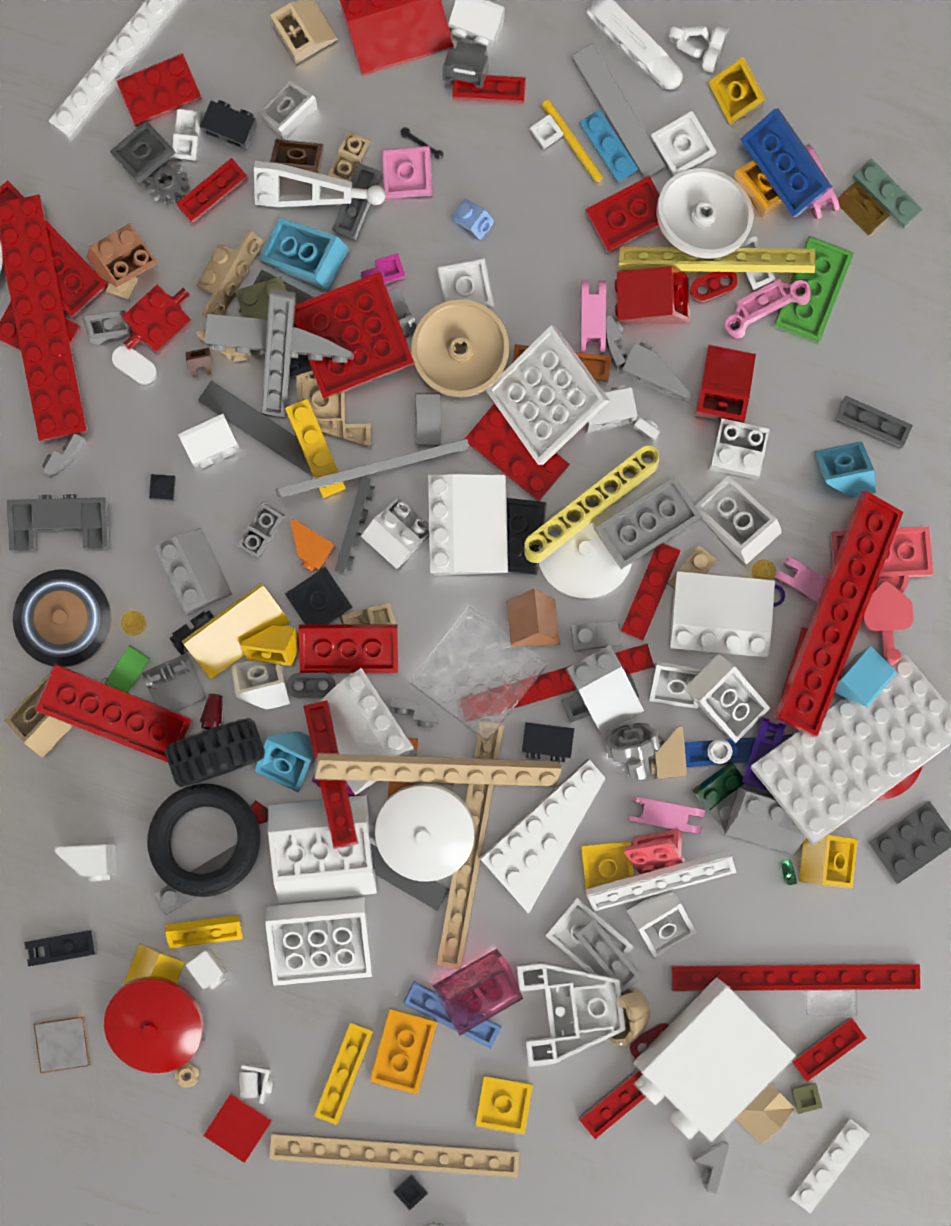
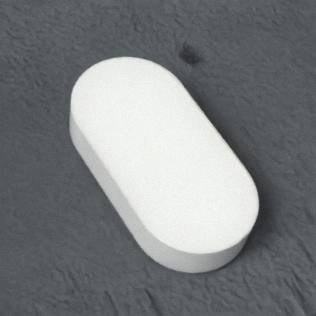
M120 346L114 350L112 354L113 364L137 383L148 385L156 379L157 370L154 364L132 348L129 351L127 346Z

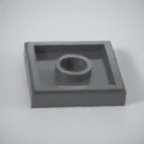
M147 120L110 150L112 156L138 184L176 153Z

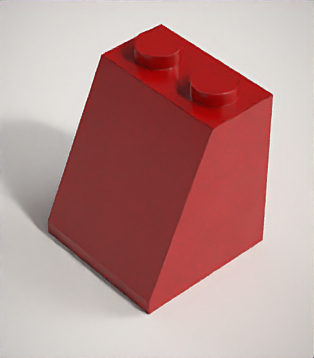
M672 266L617 272L614 288L617 293L615 314L618 321L625 324L690 323L688 274Z

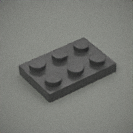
M928 801L868 844L896 884H899L951 848V830L932 803Z

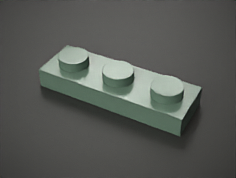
M872 159L854 174L853 178L903 228L922 211V208Z

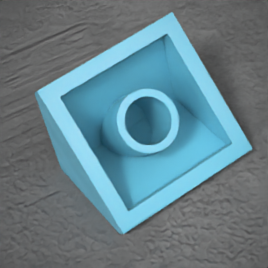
M870 646L858 653L845 667L834 693L868 708L897 672Z

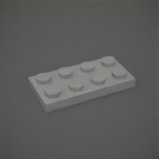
M672 477L596 526L594 530L622 570L702 516L676 478Z

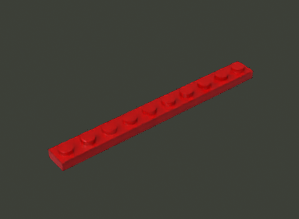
M920 964L671 966L672 991H703L716 977L732 991L921 989Z

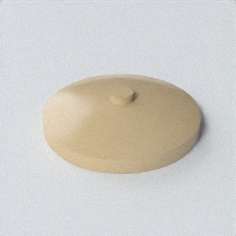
M458 299L441 303L423 316L415 329L411 349L415 367L427 385L447 396L469 397L487 390L497 382L506 368L510 348L506 329L500 318L491 309L475 301Z

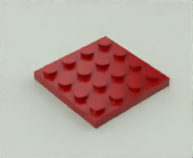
M381 272L295 305L294 322L298 329L327 339L354 354V360L347 359V363L333 362L332 357H323V361L309 360L323 399L415 364Z

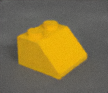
M827 835L815 845H812L806 838L802 843L799 882L853 888L858 839Z

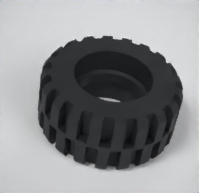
M245 718L171 743L166 746L165 755L175 784L179 787H184L264 759L265 750L255 722L251 718Z

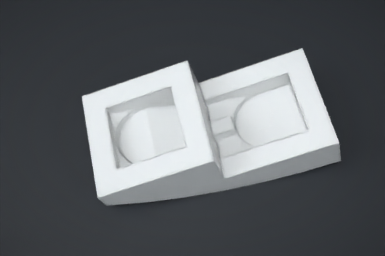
M177 109L176 129L172 147L176 153L171 158L196 161L201 131L199 126L202 122L203 112Z

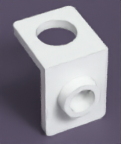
M243 1063L241 1069L265 1073L259 1102L264 1103L266 1093L271 1094L274 1079L269 1078L271 1068Z

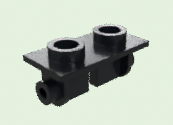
M210 610L207 612L203 611L190 620L194 626L193 629L190 630L187 624L172 633L173 636L169 639L181 655L189 652L182 641L214 618Z

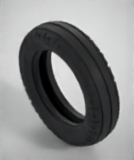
M216 784L191 785L170 795L155 812L147 837L149 858L158 876L174 890L195 897L219 895L237 886L253 868L260 849V828L256 815L250 805L233 790ZM200 807H214L229 814L234 821L237 830L235 851L225 865L213 872L197 874L186 871L177 864L172 854L171 836L174 827L191 810Z

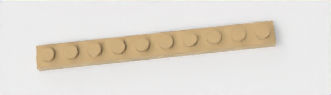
M480 721L473 759L498 760L504 725ZM491 784L468 785L465 804L471 812L474 821L475 837L469 857L452 875L437 959L438 966L461 970L480 864L479 857H481L493 791V785Z
M318 753L314 776L315 779L556 787L562 768L560 762Z
M272 1133L269 1160L518 1178L520 1151Z

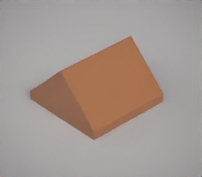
M532 589L506 601L511 646L560 645L554 598L536 589Z

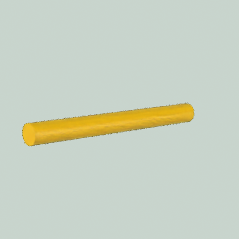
M549 99L545 100L541 104L542 107L556 122L563 132V137L594 181L598 183L604 176Z

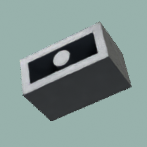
M210 100L199 127L201 132L247 150L256 129L257 121L253 117L254 115L247 110L240 109L239 112L232 109L231 105L222 100L214 102Z
M525 722L521 752L526 753V758L541 759V755L551 756L550 761L565 762V758H571L575 728Z

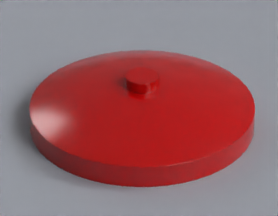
M147 976L126 983L114 994L105 1011L104 1032L110 1048L121 1061L142 1072L166 1073L178 1069L193 1057L203 1036V1016L197 1001L183 986L166 978Z

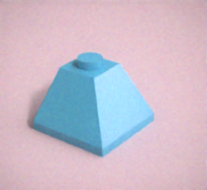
M862 441L815 451V456L826 484L851 498L859 497L861 491H868L872 494L876 493L875 471Z
M300 731L268 736L264 744V759L257 762L254 772L299 792L314 761L310 736Z

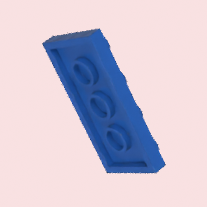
M779 108L773 109L740 138L793 217H798L832 188V185Z

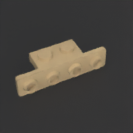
M247 230L237 250L218 244L196 284L201 290L212 294L202 312V315L206 318L207 314H225L228 305L236 294L235 290L238 289L263 244V240L254 232Z

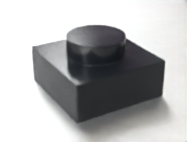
M151 474L149 499L174 501L176 476Z
M413 1174L393 1190L394 1194L409 1210L428 1194V1191Z

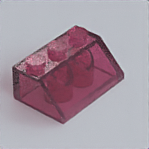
M497 948L432 985L440 1004L459 1036L523 999L509 963Z

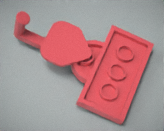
M929 526L897 529L864 614L866 627L872 631H881L883 658L892 667L901 658V652L894 647L893 631L909 628L914 619L912 602L903 594L908 585L909 577L933 576ZM845 531L831 532L833 562Z

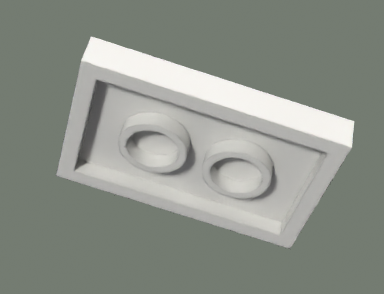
M576 898L545 936L588 973L609 977L575 934L592 919H595L625 956L634 946Z

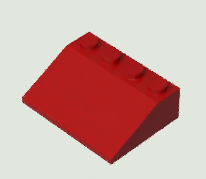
M340 0L341 10L362 75L454 48L441 0Z

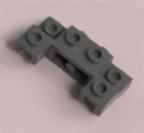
M64 494L63 499H53V495H38V499L7 500L10 551H36V531L82 530L83 549L85 550L109 549V524L107 520V499L105 497L78 498L77 494Z

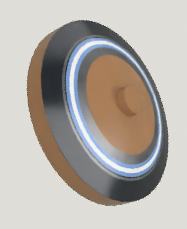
M67 569L51 570L33 578L19 593L13 609V628L19 644L32 658L49 666H53L55 663L62 667H72L88 661L104 646L112 624L111 607L102 588L88 576Z

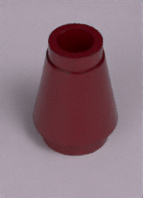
M208 694V699L200 718L202 729L208 730L224 725L222 695Z

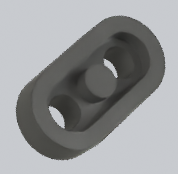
M296 673L291 675L286 682L288 693L295 698H323L336 686L333 677L327 673ZM298 681L303 683V689L300 691L294 688L295 683ZM326 681L328 683L327 689L321 690L319 683Z

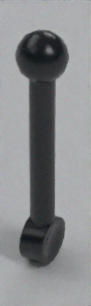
M404 127L401 129V136L403 138L408 137L422 147L429 146L411 134L409 128ZM430 146L431 153L434 154L435 158L438 160L442 159L444 153Z

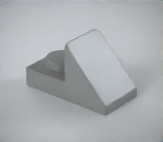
M126 311L82 317L88 340L95 345H100L107 339L126 337L132 334L130 327L121 318Z
M721 1141L692 1158L694 1162L710 1166V1170L705 1169L702 1184H706L705 1189L708 1192L717 1194L729 1148L727 1142Z

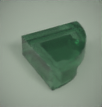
M791 860L781 861L785 884H797Z

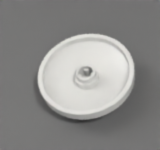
M693 168L673 176L663 187L656 208L658 224L670 243L679 250L700 258H719L737 250L747 239L754 218L751 200L740 184L720 171L707 168Z
M588 501L586 503L589 507L598 506L596 502ZM569 504L556 510L552 515L549 516L545 523L549 521L552 517H554L556 514H558ZM611 508L607 509L547 558L539 562L538 565L542 575L554 589L572 598L593 599L610 593L623 582L629 573L632 563L621 570L594 530L596 526L617 514ZM574 515L567 518L570 522L579 521V518ZM556 530L548 533L552 537L560 536V532Z
M429 783L409 785L391 795L382 806L375 826L376 844L384 861L398 874L417 881L440 880L456 872L469 857L475 837L474 821L464 801L451 790Z

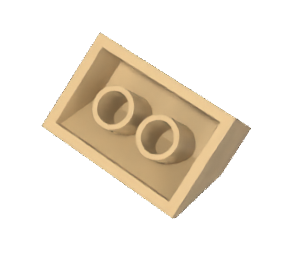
M49 673L4 720L21 741L42 758L73 726L37 712L34 709Z

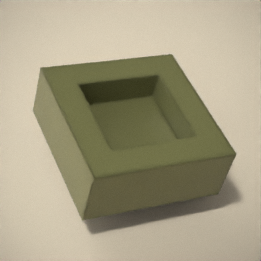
M816 1083L791 1089L798 1114L823 1108Z

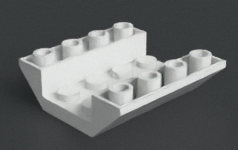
M367 795L349 797L359 844L335 850L332 844L323 799L268 805V836L273 882L279 903L377 893L368 827Z

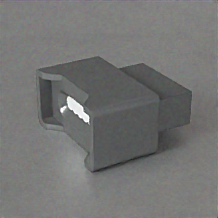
M458 41L455 49L448 50L443 65V81L449 82L455 79L471 82L477 88H482L488 71L487 46Z

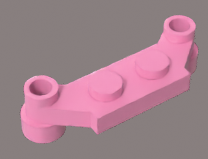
M778 279L736 301L738 307L735 313L725 320L727 332L733 338L740 339L744 336L745 329L750 323L791 302H796L800 305L807 304L810 301L811 295L809 284L804 280H797L793 284L782 283Z

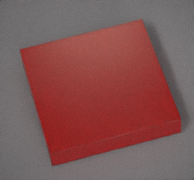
M231 1093L203 1136L245 1163L272 1120Z

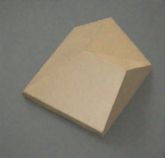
M769 1083L735 1119L762 1144L782 1128L795 1107Z

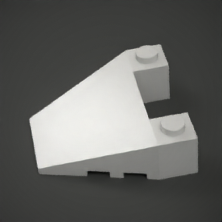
M542 962L517 965L520 992L545 989L551 1037L526 1040L529 1067L555 1064L625 1030L623 1008L618 1006V998L621 996L619 979Z

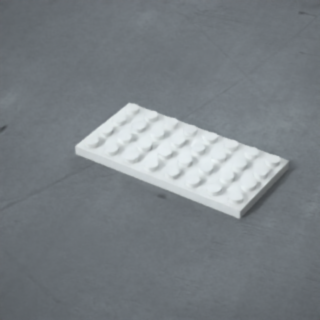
M906 654L893 667L897 674L868 708L844 698L827 711L818 737H811L799 731L751 766L752 771L812 845H815L951 745V707Z

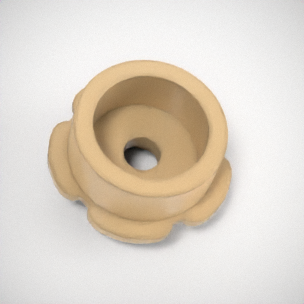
M186 1063L176 1069L174 1076L178 1080L179 1086L184 1088L187 1086L192 1087L198 1082L199 1071L196 1066ZM185 1073H188V1074H189V1077H188V1078H186V1077L184 1076Z

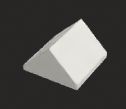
M290 81L257 115L282 140H285L317 108L316 98L293 81Z
M656 662L649 701L698 709V704L684 688L703 669Z

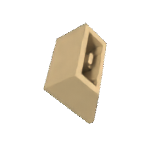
M314 0L292 2L270 14L272 25L296 64L338 40Z

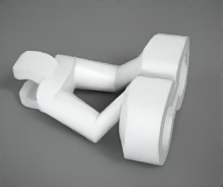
M684 25L682 30L677 27H671L669 40L677 43V49L693 57L703 58V70L713 73L729 28L717 25L712 34H710L706 26ZM702 35L708 42L709 47L706 50L697 48L688 42V37Z

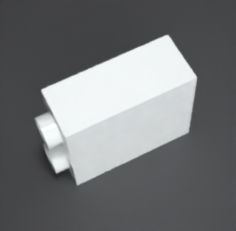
M716 977L633 1061L635 1066L643 1073L634 1084L654 1105H657L666 1096L678 1108L669 1119L687 1138L691 1139L700 1130L712 1142L796 1055L727 985Z

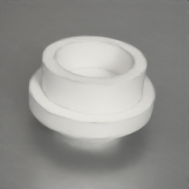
M714 740L708 746V757L714 763H726L732 756V747L726 740Z

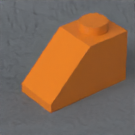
M292 519L290 523L297 555L302 560L300 565L311 572L314 569L321 570L334 551L335 545L295 519Z

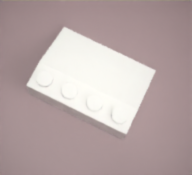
M428 475L430 573L436 576L508 573L506 475Z
M677 571L669 638L670 648L769 658L775 580Z
M362 668L338 683L319 701L328 700L339 754L407 757L418 755ZM346 780L355 795L376 782Z
M365 897L266 906L265 924L273 986L372 977Z

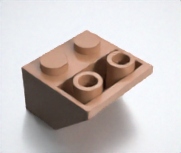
M130 223L89 246L86 258L98 275L115 287L124 284L158 263Z

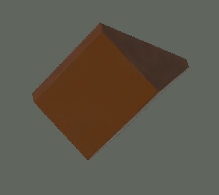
M275 139L270 163H280L320 174L323 144Z

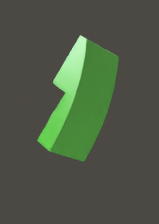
M129 645L104 683L128 692L150 657Z

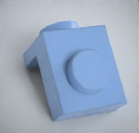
M466 198L451 216L454 222L471 231L479 240L483 238L494 223V220L485 209Z

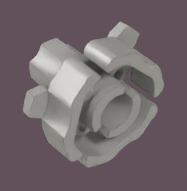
M647 723L633 724V729H630L629 725H623L615 729L605 739V751L608 758H613L614 762L626 763L630 779L642 780L651 774L648 757L654 755V750L660 749L664 739L658 735L657 729L650 727Z

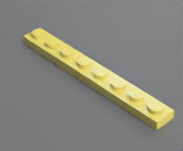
M620 247L619 270L632 271L672 266L680 271L815 273V249L738 248L723 257L700 258L689 255L676 247Z

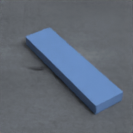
M415 981L402 1003L490 1049L502 1028L501 1025Z

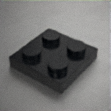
M326 567L285 593L304 624H330L353 608Z

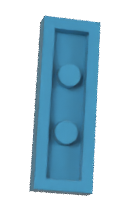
M600 109L579 122L581 129L617 184L638 172V167Z

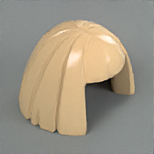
M628 988L625 992L621 991V996L618 998V1006L623 1008L625 1030L608 1038L615 1045H626L638 1038L644 1031L650 1018V1007L646 997L642 992L633 988Z

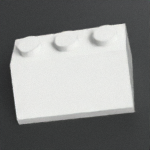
M115 845L55 847V853L80 876H88V881L110 880V875L116 874Z

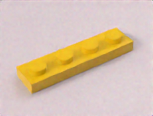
M308 398L284 408L313 478L337 473L338 469ZM343 482L318 488L322 499L346 489Z
M350 1022L314 1114L315 1117L335 1125L338 1124L373 1030Z

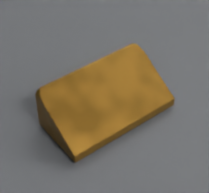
M857 181L837 199L839 207L867 235L872 234L890 216Z

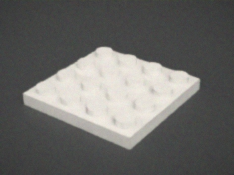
M553 325L502 373L495 384L486 390L538 465H543L610 401L564 336Z

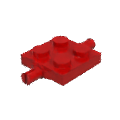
M158 284L155 285L121 317L133 333L123 342V345L127 346V349L130 351L140 341L156 353L190 322L191 319L180 306V303L189 296V293L185 292V289L182 287L172 297L166 294Z

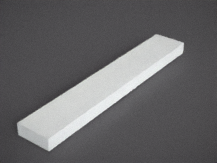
M730 850L592 887L586 889V893L594 912L736 873V868Z

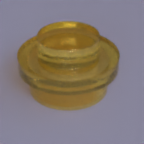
M765 559L757 561L752 567V577L773 580L776 575L775 565Z
M130 611L123 616L121 627L128 635L136 636L144 631L146 620L141 613Z

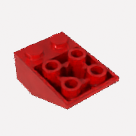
M708 345L694 416L721 421L723 418L744 423L750 398L756 354Z

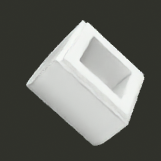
M239 1072L240 1098H254L261 1095V1072Z

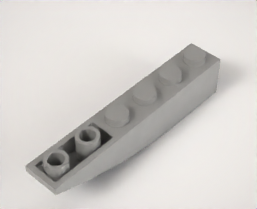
M207 314L204 343L211 346L213 351L225 352L226 348H235L236 353L250 354V350H258L259 355L265 356L268 321L257 318ZM293 327L291 358H298L300 354L308 355L309 360L323 361V357H332V361L338 363H347V359L354 360V354L341 346L305 330Z

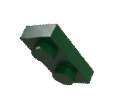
M731 761L692 791L704 808L709 811L744 785V783H741L743 776Z

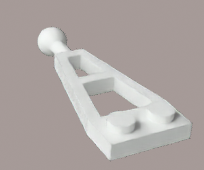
M255 161V205L293 207L349 204L352 198L367 199L369 203L379 205L385 200L384 189L377 185L371 186L369 189L352 188V182L280 163ZM280 176L312 184V194L280 195ZM321 186L342 192L321 193Z

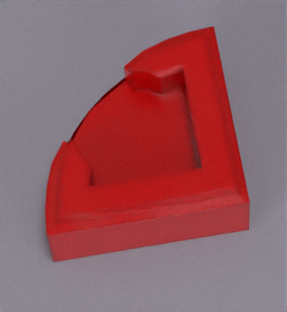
M255 800L251 808L256 815L258 824L268 822V808Z

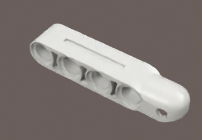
M596 0L586 10L588 16L658 85L667 90L675 89L680 85L683 77L681 69L669 58L664 49L614 0Z

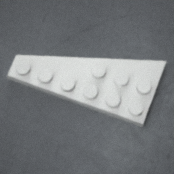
M589 759L582 763L479 857L482 863L528 914L605 780L603 774Z

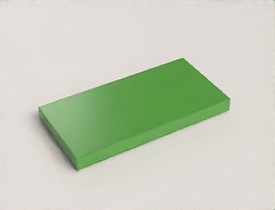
M808 236L803 249H815V273H794L790 284L797 280L806 281L811 290L810 301L805 305L791 302L781 307L773 326L819 343L854 253Z

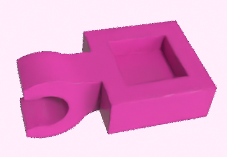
M398 253L375 260L376 268L361 272V278L381 272L385 284L405 278Z

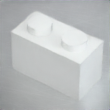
M211 949L205 950L185 965L203 990L207 987H210L212 990L226 980L223 975L227 973V970Z

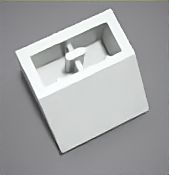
M722 418L709 470L757 480L760 476L770 429Z
M398 497L372 520L361 537L397 569L429 537V525Z

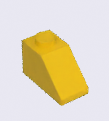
M272 625L242 641L240 646L248 661L292 666L299 650V636L293 627Z

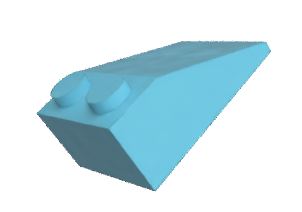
M279 217L258 260L304 283L329 291L349 248L335 235Z

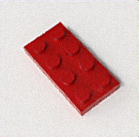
M495 403L464 438L467 439L468 444L536 501H540L570 466L557 453L543 465H538Z
M299 624L300 673H354L361 668L364 673H398V624Z

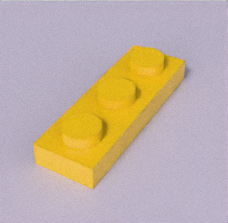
M239 915L165 925L169 949L243 939Z

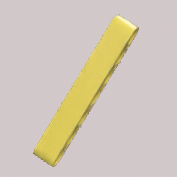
M650 445L640 448L528 536L525 541L524 550L527 560L533 563L543 561L657 470L659 463L658 450ZM650 457L653 459V462L645 463L642 459ZM632 472L635 476L627 478L624 476V473ZM608 486H612L616 488V491L610 493L607 492L605 488ZM588 501H595L598 506L589 507L586 503ZM574 515L579 518V521L570 522L567 518ZM556 530L560 532V536L552 537L548 533ZM538 545L542 549L539 552H533L530 550V547Z

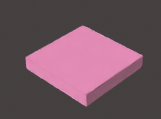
M430 146L382 150L385 199L433 196Z

